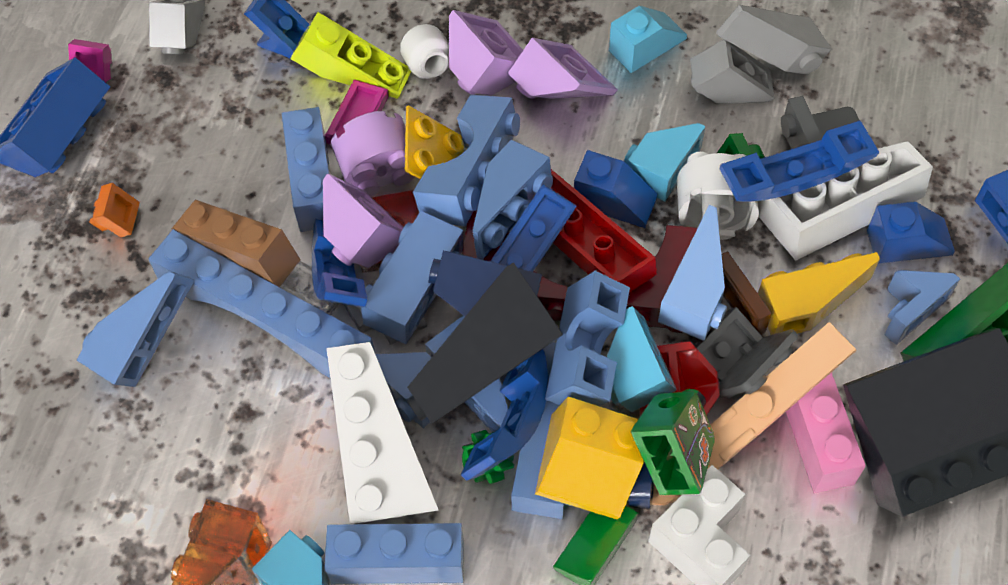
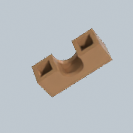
M194 200L171 228L217 254L231 259L239 266L278 287L283 284L301 260L282 229L198 200Z

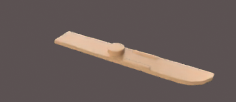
M830 322L827 323L766 376V382L758 390L751 394L746 393L710 424L714 432L715 442L708 468L713 465L719 470L857 351L856 348ZM654 486L652 505L665 506L674 503L681 495H659L656 486Z

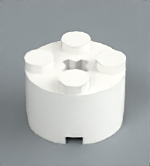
M696 152L688 157L687 164L682 167L677 176L678 215L682 226L685 224L688 227L698 228L708 206L711 205L717 208L720 240L735 237V231L746 226V231L753 227L759 215L758 201H736L719 169L722 163L742 158L746 155Z

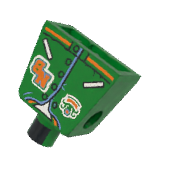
M686 389L683 392L660 393L654 396L631 430L634 441L659 495L700 494L702 491L715 437L703 409L706 403L705 397L697 390Z

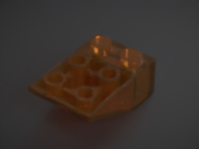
M206 499L201 513H195L188 530L190 541L184 555L180 554L173 564L171 571L172 585H256L258 580L252 568L269 552L272 541L258 513Z

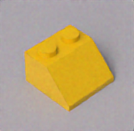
M567 397L551 414L535 495L616 520L619 519L644 463L631 434V430L638 419Z

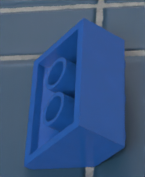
M76 57L46 73L0 134V164L33 177L47 172L54 173L66 159L63 152L69 144L74 145L86 132L87 128L83 124L88 117L96 116L106 104V100L103 97L110 86Z

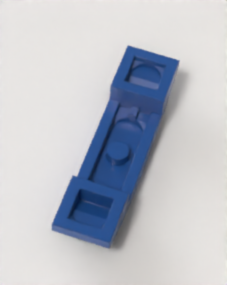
M857 121L826 131L822 140L762 159L759 158L757 153L722 163L719 169L736 201H761L800 192L839 177L877 157L879 150L862 122Z
M315 219L312 239V280L317 298L330 302L365 307L367 294L364 280L356 278L354 263L348 266L332 253V249L335 246L324 237L323 220Z
M543 349L507 373L500 392L511 401V404L500 428L474 445L461 473V476L466 481L479 477L514 455L524 447L535 433L545 409V398L548 388L547 361Z

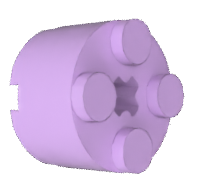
M375 111L358 116L343 125L345 133L337 138L335 133L331 139V147L345 182L364 190L371 197L379 192V187L393 182L395 185L401 186L410 183L415 178V176L405 172L406 126L401 115L394 113L395 118L387 117L385 111Z

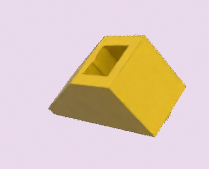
M875 252L867 255L860 253L851 254L841 261L828 264L817 262L808 265L803 270L790 273L778 271L762 279L758 295L772 313L768 324L770 335L794 329L797 334L812 330L872 278L880 260L878 253Z

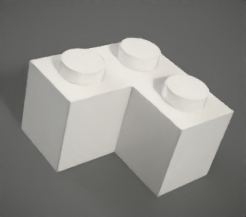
M711 465L707 469L701 493L681 495L652 524L648 542L695 585H731L742 574L751 555L722 529L739 512L746 494Z

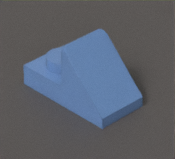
M896 271L888 286V291L900 302L888 314L891 322L884 335L895 345H898L951 297L960 278L954 273Z

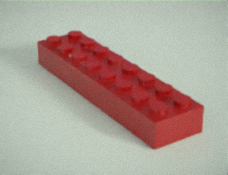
M551 169V176L553 177L551 189L577 206L553 244L588 275L597 271L630 287L629 293L656 276V257Z

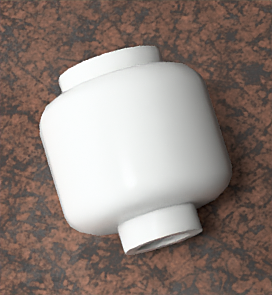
M429 24L417 25L404 35L400 44V52L412 73L419 78L429 79L435 78L447 70L449 67V42L437 27Z

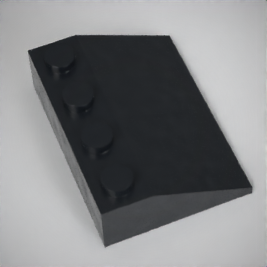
M994 327L843 384L879 506L904 517L1008 475V343L1000 328Z

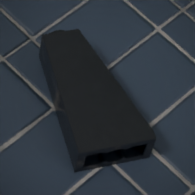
M514 262L502 271L407 387L412 394L407 401L421 421L427 417L431 424L435 423L563 335Z

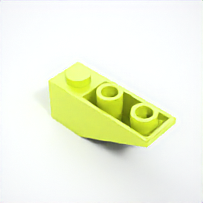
M317 12L305 30L290 58L322 78L350 86L353 80H358L388 89L389 97L396 99L400 96L411 73L409 67L319 12Z

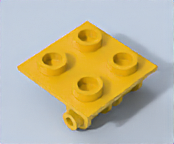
M408 105L406 106L405 172L421 179L428 166L442 164L460 156L464 152V143L460 134Z

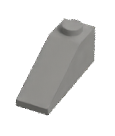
M739 5L716 31L720 38L786 72L809 75L819 68L823 58L832 50L810 17Z

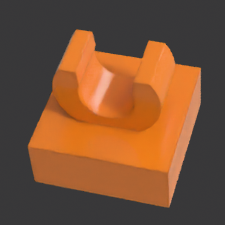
M114 183L101 186L98 200L94 203L95 210L93 218L90 219L89 223L101 231L110 230L120 238L132 235L140 202Z

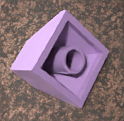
M453 10L449 15V68L458 78V85L472 95L479 93L492 96L515 83L516 81L508 72L523 51L518 43L497 20Z
M531 38L508 72L518 83L516 88L523 95L531 99L535 97L557 99L611 96L618 90L572 45Z
M327 174L323 179L324 237L335 246L332 249V253L348 266L356 263L367 268L383 260L388 253L393 254L399 246V237L404 227L364 190L330 174Z

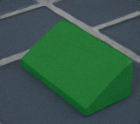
M625 506L620 518L616 520L590 511L553 565V569L578 585H595L635 525L638 512Z

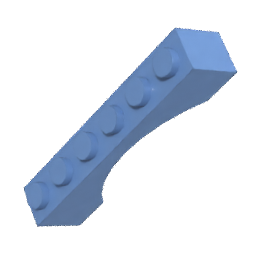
M174 229L148 258L157 278L171 271L189 276L195 280L186 298L216 305L250 321L290 347L320 373L329 378L327 348L370 342L375 352L371 337Z

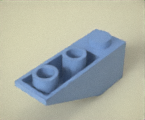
M510 140L488 163L473 226V237L478 259L483 260L493 248H497L502 243L505 235L517 223L542 184L551 189L553 177L551 176L550 157Z

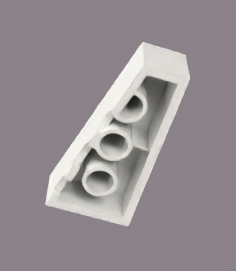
M909 141L879 148L877 157L839 177L790 195L758 201V217L796 261L869 225L875 209L879 205L915 202L925 197L933 166Z
M366 342L327 348L350 524L439 511L371 343Z

